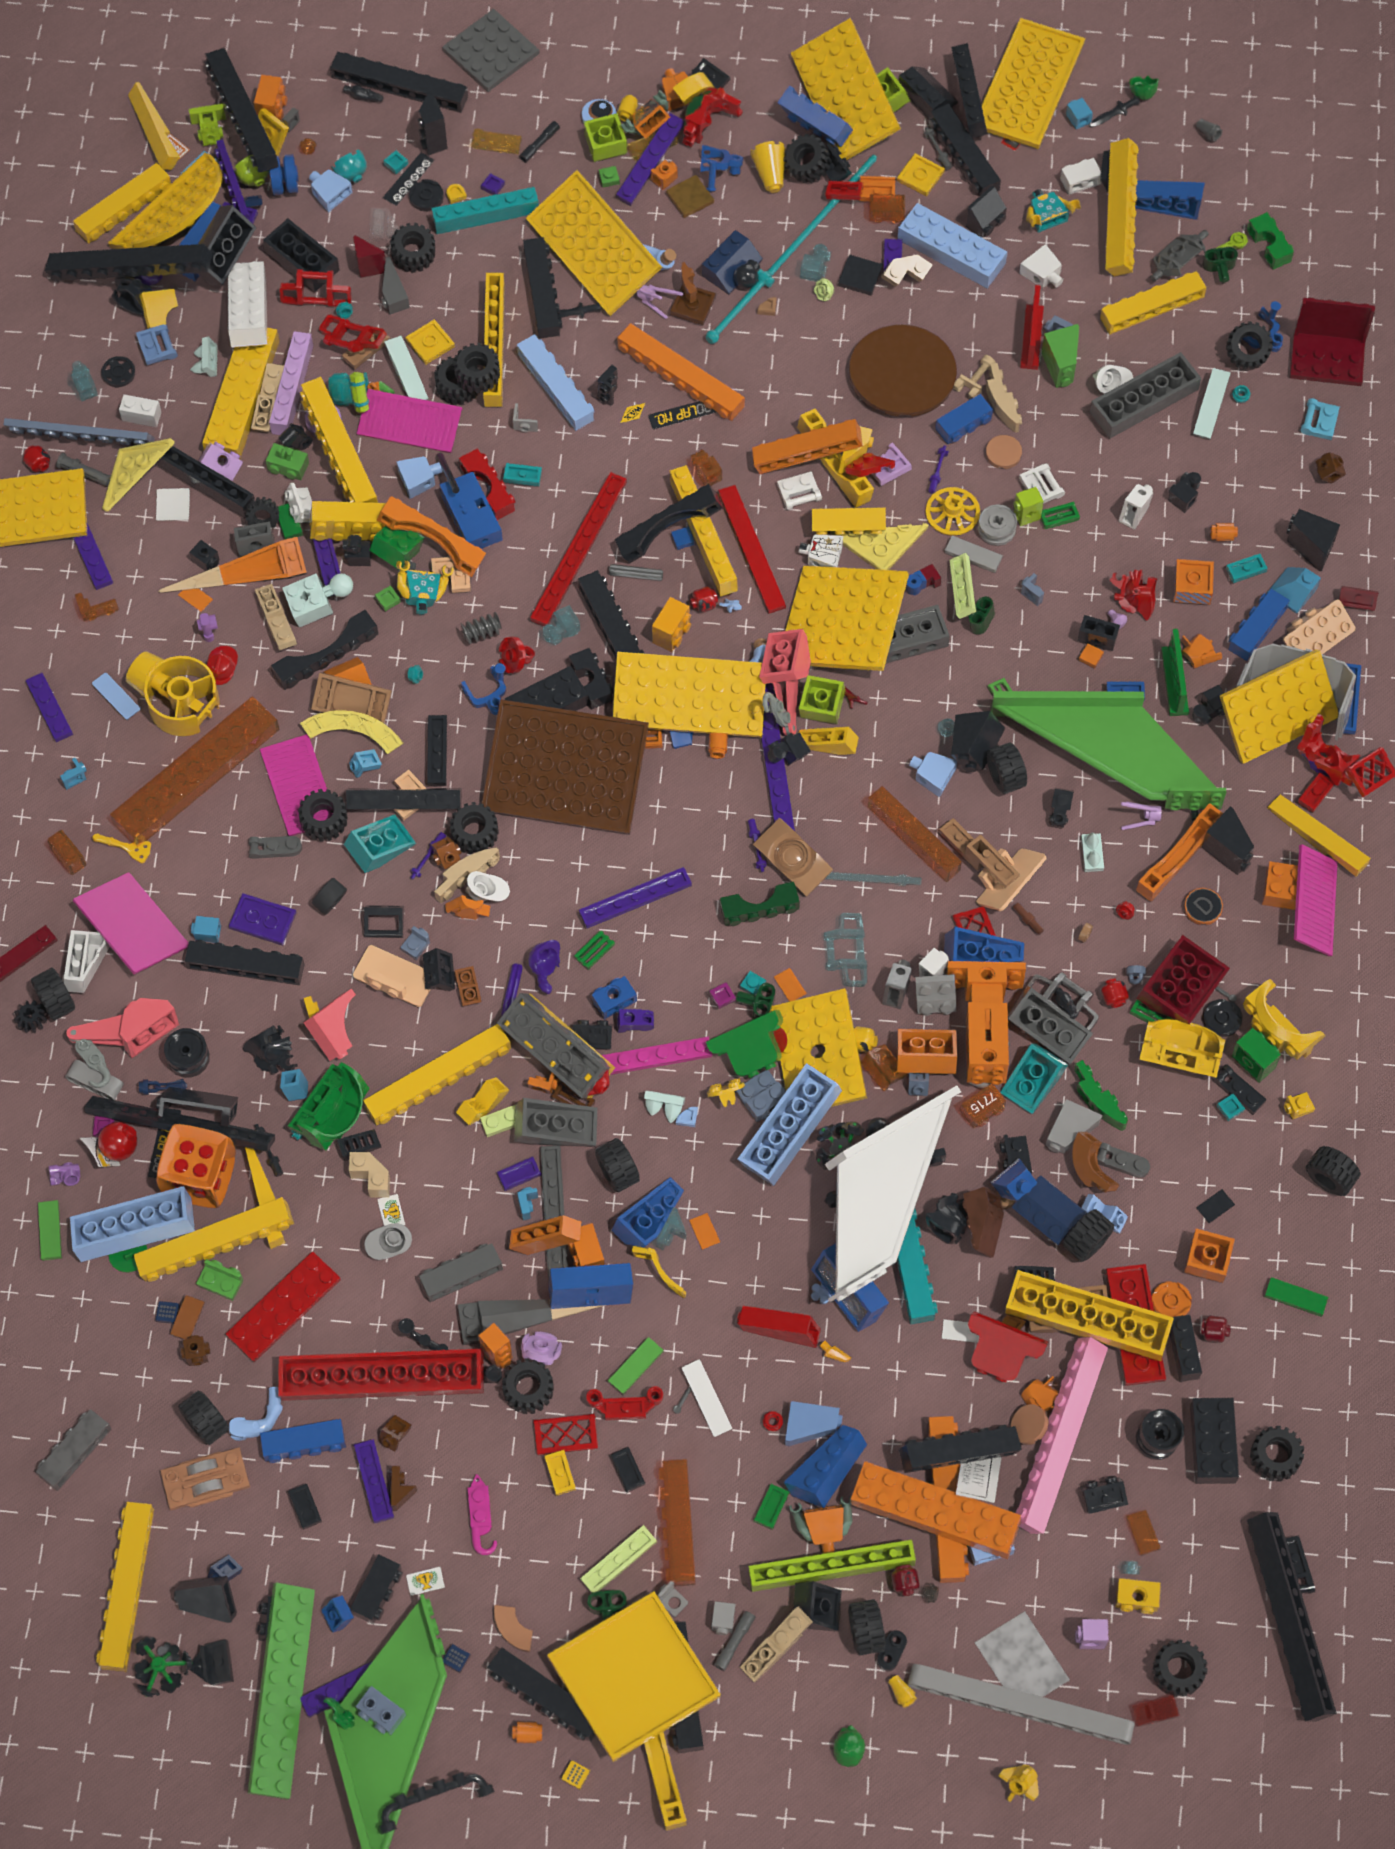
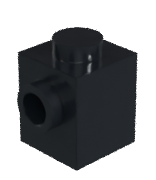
M202 540L189 552L191 561L204 571L213 569L219 564L218 551Z

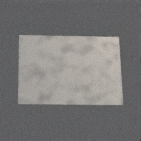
M1025 1611L975 1642L1003 1687L1044 1697L1070 1680Z

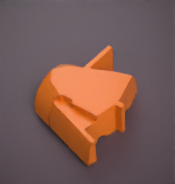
M1197 634L1189 642L1184 635L1182 636L1181 642L1186 647L1181 653L1188 659L1194 669L1222 659L1221 652L1215 653L1212 640L1209 641L1203 635Z
M464 895L445 904L447 913L454 912L461 919L477 920L480 915L489 917L490 906L483 904L484 900L474 901L467 899Z
M1054 1376L1046 1383L1036 1379L1022 1392L1021 1397L1026 1405L1034 1404L1044 1409L1045 1412L1053 1410V1404L1059 1394L1057 1390L1049 1386L1054 1380Z

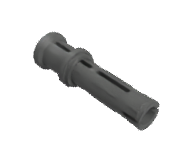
M65 453L60 454L56 463L57 468H64L66 470L83 468L86 478L101 483L104 486L109 485L110 475L82 464L79 459H72Z

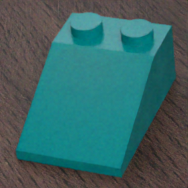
M395 814L351 831L344 843L364 873L380 868L416 844Z
M1031 1043L1000 1093L1033 1114L1059 1081L1068 1064L1039 1045Z

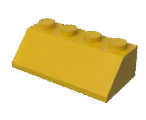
M886 508L812 509V531H816V535H827V531H834V534H845V531H853V534H864V530H871V534H882V530H886Z

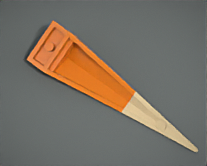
M294 537L278 541L160 589L159 592L289 578L307 572L298 538Z

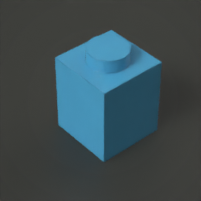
M1083 98L1072 100L1067 104L1066 116L1076 130L1090 124L1093 112Z
M196 916L195 923L193 922L191 926V934H194L195 940L211 943L219 942L221 931L220 919Z
M300 1069L285 1071L281 1074L280 1088L288 1101L307 1098L308 1081Z

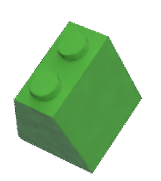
M1078 324L1044 333L1041 353L1056 388L1066 387L1073 383L1077 362Z

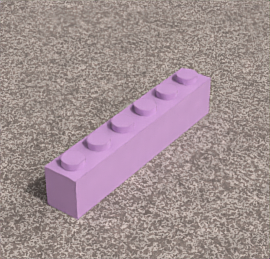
M293 332L269 421L272 434L281 435L290 423L293 424L300 398L299 392L302 390L301 384L304 383L313 349L311 334Z

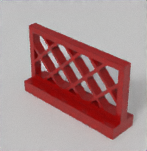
M1035 285L1033 304H1026L1020 365L1022 369L1038 370L1044 310V306L1039 305L1041 285Z

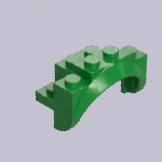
M340 1062L338 1066L331 1064L288 1127L292 1131L306 1136L311 1145L327 1151L334 1140L340 1139L356 1123L361 1113L363 1098L370 1088L362 1076L343 1062Z

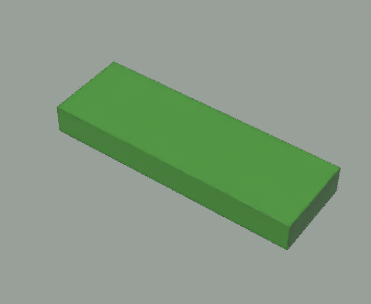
M59 1201L38 1202L42 1261L62 1259Z
M648 1337L608 1380V1383L624 1395L664 1350Z

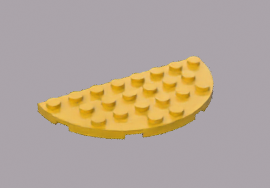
M208 153L200 156L109 241V246L112 249L156 246L184 228L193 225L195 220L212 203L221 186L222 170L215 158Z

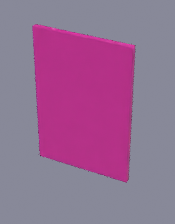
M129 872L73 899L76 906L133 974L188 948L189 943Z

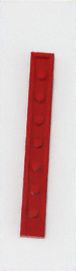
M736 485L718 490L722 504L768 614L785 609L786 604Z

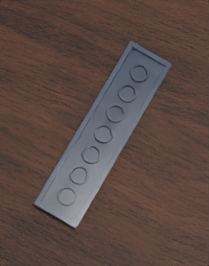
M4 418V426L15 434H24V431L33 436H42V433L52 438H60V435L67 439L77 440V437H80L85 441L95 442V439H98L104 443H113V440L122 445H131V442L140 445L154 442L155 437L147 432Z

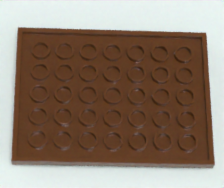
M500 699L482 804H484V808L488 806L491 811L498 814L630 834L649 723Z

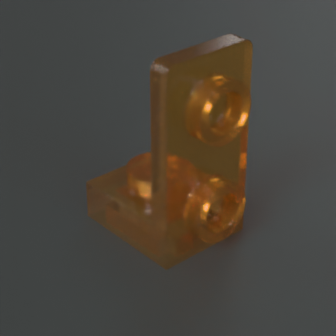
M82 592L75 594L83 621L95 620L97 617L111 615L119 610L116 599L90 606L88 598L84 599Z

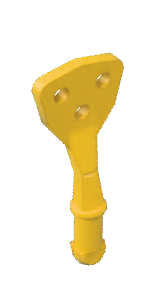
M100 834L92 836L94 842L120 847L127 851L132 859L140 863H145L150 854L151 842L137 841L129 844Z

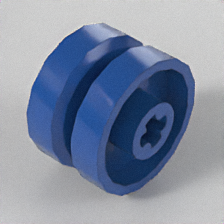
M294 154L284 155V166H281L280 158L276 155L279 167L270 169L273 195H283V183H286L289 194L298 193L297 181L299 180Z

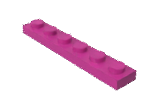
M709 1037L602 1056L616 1067L610 1074L613 1075L712 1057V1052H710L706 1044L709 1041Z

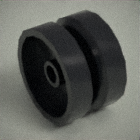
M191 1028L176 1030L168 1036L164 1044V1054L170 1069L176 1075L194 1077L200 1075L207 1068L210 1061V1053L204 1037L198 1031Z

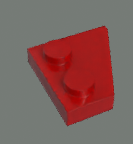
M865 453L846 466V474L864 477L881 472V467L893 469L895 468V460L875 456L872 453Z

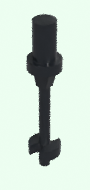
M258 1124L254 1125L255 1130L265 1132L263 1127H259ZM269 1149L267 1152L269 1160L267 1162L269 1166H272L276 1176H281L284 1172L279 1164L280 1160L278 1156L274 1157Z

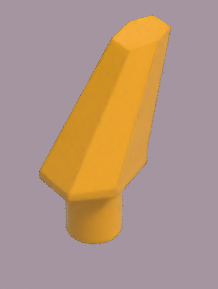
M826 1341L820 1345L826 1352L825 1357L842 1362H848L852 1358L836 1346L831 1347Z

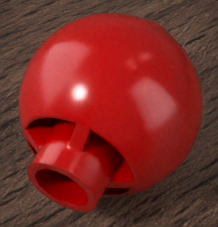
M113 1122L106 1125L98 1137V1147L101 1153L112 1161L128 1159L134 1154L138 1144L136 1130L123 1122Z

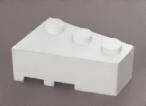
M71 930L64 974V984L68 992L84 993L107 953L110 945L100 933Z

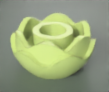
M820 279V281L816 282L814 292L819 300L827 301L833 296L834 286L829 280Z

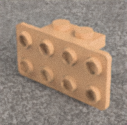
M1334 600L1322 609H1309L1305 612L1306 615L1304 617L1297 618L1291 622L1292 625L1287 628L1289 634L1283 637V642L1286 646L1302 650L1310 649L1313 651L1318 649L1321 654H1324L1354 632L1355 626L1341 601Z
M1022 848L1011 858L1005 849H1000L998 852L1020 875L1014 882L1004 888L984 868L978 877L986 887V890L977 899V904L997 911H1003L1027 881L1031 879L1037 869L1042 866L1046 860L1045 854Z
M373 945L368 946L353 973V977L356 980L417 1007L423 1005L430 990L425 989L424 968Z

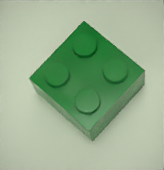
M385 526L374 536L370 551L396 569H398L396 563L401 561V567L403 568L405 560L409 562L419 553L424 537L414 531L392 530Z
M1254 1028L1236 1042L1232 1057L1258 1083L1276 1069L1281 1056L1278 1048L1273 1044L1270 1045L1266 1041L1265 1036Z

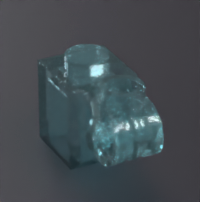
M824 244L814 246L813 256L804 254L800 268V279L817 282L822 279V276H826L828 266H825L826 261L830 262L832 252L828 251Z
M81 361L74 362L72 364L73 374H71L81 402L98 396L96 386L89 373V368L84 363L82 364Z
M570 605L553 613L556 626L552 624L545 625L543 637L546 642L556 645L562 641V638L575 636L581 631L580 621Z

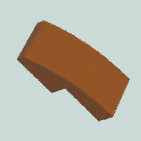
M683 262L681 266L682 287L687 300L691 304L696 301L697 288L693 283L695 274L693 269Z
M474 966L455 970L463 1007L482 1003Z
M186 1295L170 1334L185 1340L192 1336L205 1301Z

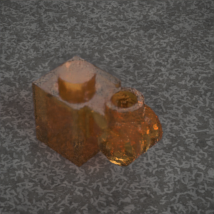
M702 449L690 455L691 463L697 469V475L705 486L707 484L712 486L722 480V468L714 456L709 457Z

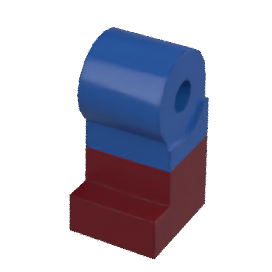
M930 564L909 575L906 584V592L908 594L918 595L922 589L933 585L934 588L941 586V576L934 565Z

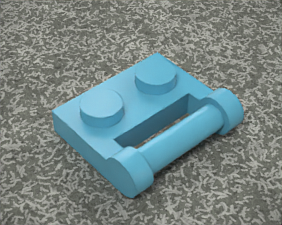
M1313 398L1308 399V409L1304 424L1301 426V433L1332 440L1340 407L1318 402V400ZM1319 410L1317 425L1314 428L1311 426L1314 411Z

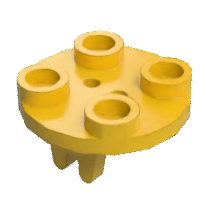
M740 1078L732 1079L724 1086L721 1083L711 1085L709 1091L706 1092L707 1096L719 1095L724 1107L727 1106L728 1100L734 1105L736 1101L735 1091L745 1086L744 1082L740 1081Z

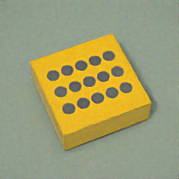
M571 1760L561 1780L580 1790L590 1770Z

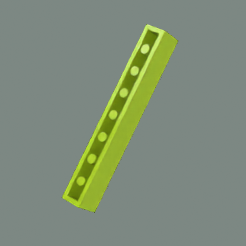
M912 1540L752 1565L749 1566V1578L752 1592L792 1586L795 1583L817 1582L891 1570L903 1565L915 1566L916 1558Z

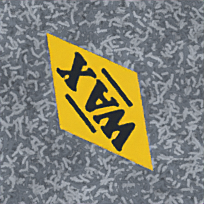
M645 403L627 407L621 423L639 419Z

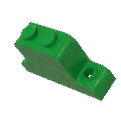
M774 1010L707 1041L706 1044L710 1052L718 1054V1056L727 1053L736 1074L748 1076L750 1079L759 1075L758 1071L765 1068L767 1071L777 1066L776 1063L781 1060L782 1053L773 1032L781 1028L783 1017L780 1010Z

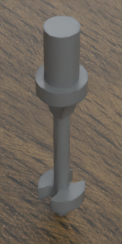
M926 127L925 137L931 139L939 153L938 160L943 163L946 170H950L952 165L948 159V154L942 152L933 137L935 134L934 130Z

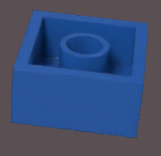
M343 1595L332 1598L321 1610L332 1633L343 1630L354 1618Z

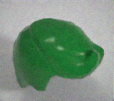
M1135 76L1129 80L1131 92L1139 99L1149 100L1156 94L1159 83L1158 78L1152 79L1150 76H1146L1143 79L1142 77Z
M849 1725L848 1728H842L833 1743L835 1760L845 1767H854L861 1762L866 1748L864 1738L852 1725Z

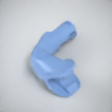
M278 1387L269 1388V1405H267L266 1418L246 1420L245 1418L237 1417L230 1421L229 1432L232 1439L242 1441L246 1440V1438L259 1437L260 1433L268 1432L273 1428L283 1410L281 1399L278 1396Z

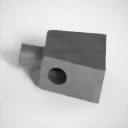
M900 960L898 964L893 963L885 985L883 1005L901 1010L912 971L907 960Z

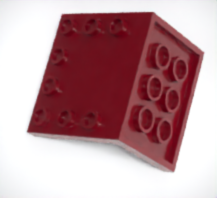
M1312 297L1303 298L1293 332L1290 379L1362 386L1365 343L1374 317L1375 305L1357 304L1348 301L1339 302L1330 299L1321 300Z

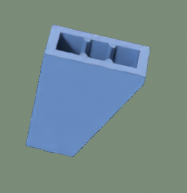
M791 1401L785 1446H792L834 1434L837 1427H841L843 1415H839L840 1408Z

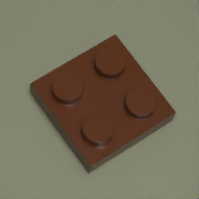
M681 286L679 292H683V296L677 295L670 310V315L704 325L715 301L716 293L696 287V301L690 304Z

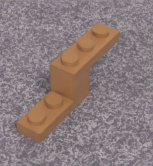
M954 818L939 829V833L976 871L984 867L1004 888L1019 877L1020 874L981 834L974 839Z

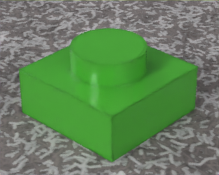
M616 166L599 169L603 188L620 184Z
M391 586L375 594L376 600L384 611L401 603L399 596Z

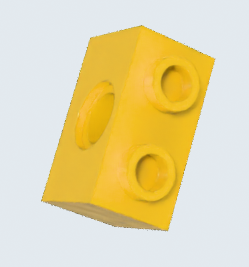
M1119 1578L1115 1607L1120 1608L1124 1612H1132L1133 1609L1141 1610V1613L1144 1614L1157 1612L1159 1609L1161 1583ZM1134 1593H1139V1594H1141L1142 1597H1143V1600H1142V1601H1136V1600H1134L1133 1594H1134Z

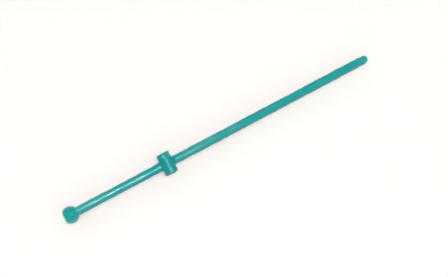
M871 155L848 182H857L860 176H863L877 160V156ZM832 199L768 271L764 272L762 269L758 271V282L714 330H709L706 333V340L709 343L715 344L718 342L719 334L763 286L770 288L773 285L775 279L772 275L841 199Z

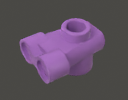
M203 613L200 615V619L197 620L199 631L203 630L205 641L212 642L214 640L212 630L218 629L215 614L208 616V614Z
M67 1162L62 1166H48L51 1186L58 1185L60 1182H64L67 1186H73L80 1180L79 1164Z

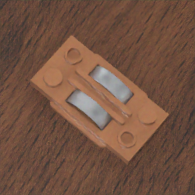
M240 1447L206 1455L160 1470L171 1511L186 1506L193 1508L233 1495V1492L250 1488Z

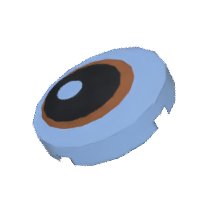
M592 100L583 107V123L584 121L616 114V109L607 100Z

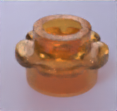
M305 138L303 141H300L299 146L302 153L310 155L316 150L317 144L312 139Z

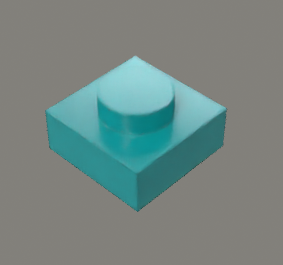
M397 150L383 160L384 165L395 174L399 173L409 164L408 160Z
M750 971L740 984V989L746 993L756 995L760 985L766 983V980Z
M1234 1094L1217 1104L1218 1109L1227 1121L1232 1120L1245 1110Z

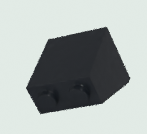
M1298 509L1297 514H1292L1286 532L1289 534L1287 542L1318 571L1322 572L1335 543L1340 524Z
M991 711L956 714L951 756L966 772L984 770L987 764V752L989 749L997 746L1005 731V727Z
M1230 806L1206 832L1202 848L1238 875L1241 871L1245 872L1251 865L1250 861L1254 856L1252 854L1254 845L1234 808Z

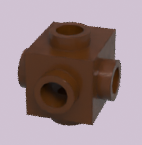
M1329 452L1323 454L1321 458L1315 461L1317 473L1321 480L1332 484L1346 475L1343 459L1339 455Z
M193 1335L183 1340L184 1347H180L182 1359H186L189 1366H199L209 1362L208 1354H211L209 1342H205L203 1336Z

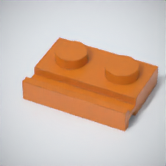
M860 176V182H863L864 186L860 201L895 202V177Z

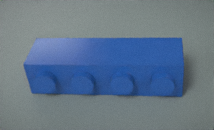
M1273 589L1267 594L1264 593L1259 600L1260 604L1257 607L1254 606L1250 611L1248 620L1244 619L1241 622L1238 633L1234 632L1228 641L1230 642L1228 650L1248 661L1253 650L1259 647L1285 613L1290 600Z
M341 1419L260 1433L263 1457L265 1462L269 1461V1463H277L284 1458L291 1460L299 1459L301 1455L307 1454L317 1456L329 1450L330 1452H339L342 1448H346Z

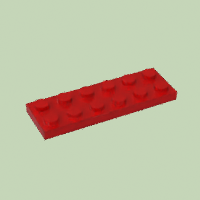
M312 1251L226 1333V1336L253 1363L256 1362L321 1300L341 1278Z
M1146 1264L1106 1268L1111 1299L1154 1312ZM1119 1348L1125 1386L1166 1381L1163 1357L1161 1361Z

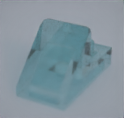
M673 1207L656 1240V1248L664 1250L666 1245L670 1246L674 1235L685 1240L687 1239L685 1228L675 1207Z

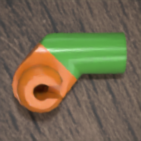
M381 381L371 382L367 385V390L395 393L393 389Z

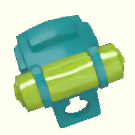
M353 372L350 375L347 373H334L328 378L329 393L334 404L339 406L353 404L355 411L360 413L369 410V399H367L366 393L367 385L369 384L367 372Z

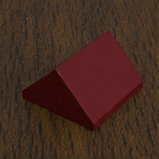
M354 235L353 241L360 278L384 274L386 264L384 250Z

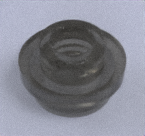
M929 1583L928 1586L924 1587L922 1598H925V1603H935L939 1588L934 1586V1583Z

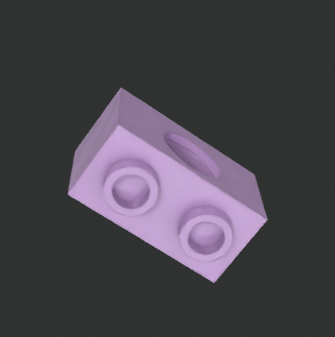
M216 441L214 444L209 442L199 462L233 481L243 461L239 460L241 456L233 451L229 454L224 451L225 447ZM225 455L226 462L222 465L218 464V457Z
M1082 1619L1080 1626H1077V1630H1075V1642L1079 1643V1649H1105L1108 1642V1619Z

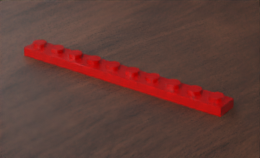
M610 472L530 617L532 622L546 628L550 624L623 491L627 478Z

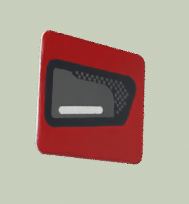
M1006 138L1001 141L1003 145L1013 151L1021 144Z

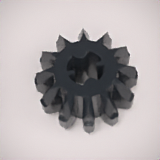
M26 1000L24 1006L19 1004L20 1010H14L16 1016L14 1018L15 1023L18 1024L17 1026L20 1030L24 1029L26 1033L30 1029H32L33 1033H36L37 1027L43 1029L41 1023H47L45 1017L47 1016V1011L43 1010L44 1006L41 1003L37 1005L35 1000L31 1004Z

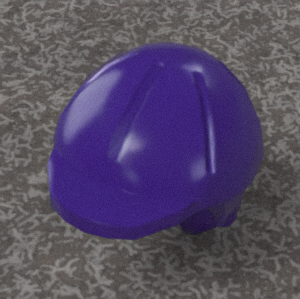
M549 940L535 945L528 957V964L532 972L537 975L538 986L546 995L552 992V986L549 984L547 976L554 972L556 966L560 967V943L557 940Z

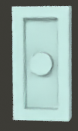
M209 336L202 338V345L194 352V355L201 357L202 360L198 361L190 370L195 373H207L210 377L217 376V344Z
M1101 833L1082 834L1084 871H1104Z
M648 1090L645 1091L644 1096L647 1110L652 1116L661 1109L663 1102H665V1114L669 1123H672L678 1117L686 1098Z

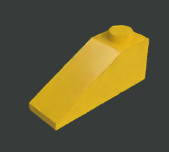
M860 426L863 446L843 452L838 473H844L847 465L867 453L868 447L872 448L874 437H871L872 429Z
M850 727L799 730L810 750L837 755L856 753L859 737Z

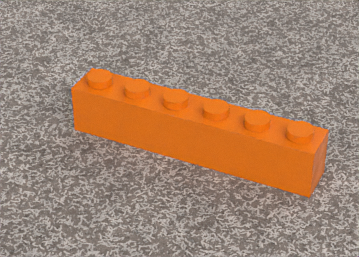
M852 419L838 424H831L824 428L813 429L802 434H795L784 439H777L773 442L762 443L752 447L754 466L759 474H764L862 447L861 428L857 421Z

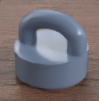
M1132 965L1126 968V975L1129 976L1130 983L1138 984L1143 980V976L1146 975V968L1144 966Z

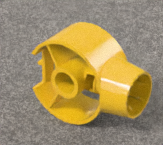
M146 651L133 661L127 672L126 682L146 699L153 722L168 734L190 736L200 733V724L207 716L212 718L211 711L215 706L218 709L220 707L214 675L206 664L196 658L174 656L163 659ZM179 675H192L200 679L191 682L188 678ZM155 691H158L159 694L170 700L175 717L166 716L153 707L152 699ZM213 693L212 700L201 712L204 703L198 699ZM194 711H196L197 713L199 711L201 712L198 717L194 714L191 716H187L192 714Z

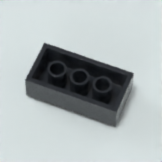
M233 205L219 207L198 243L205 244L213 254L208 272L198 273L210 285L224 284L257 228Z
M289 218L263 239L265 252L295 277H297V269L309 272L333 271L334 275L340 271L338 258ZM303 278V283L314 292L327 282L324 279Z
M571 666L505 698L508 701L578 711L589 705V695Z
M1193 1398L1190 1403L1195 1484H1236L1239 1478L1234 1398Z

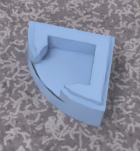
M690 1107L679 1114L676 1119V1125L695 1127L698 1107Z

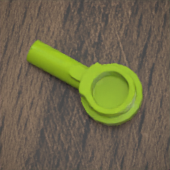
M1236 232L1231 235L1230 241L1216 248L1233 247L1235 249H1242L1246 246L1248 238L1244 233Z

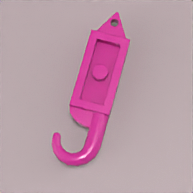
M476 1474L471 1486L468 1487L472 1544L478 1554L489 1555L495 1551L497 1541L494 1540L492 1547L489 1549L482 1548L480 1536L488 1534L492 1528L489 1487Z

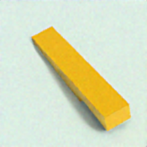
M135 82L128 96L160 167L172 170L180 156L167 137L170 131L140 83Z
M1281 794L1268 806L1267 809L1323 855H1330L1355 877L1369 864L1370 857Z
M245 1147L259 1206L276 1200L254 1149ZM281 1231L272 1232L267 1237L270 1249L285 1243Z

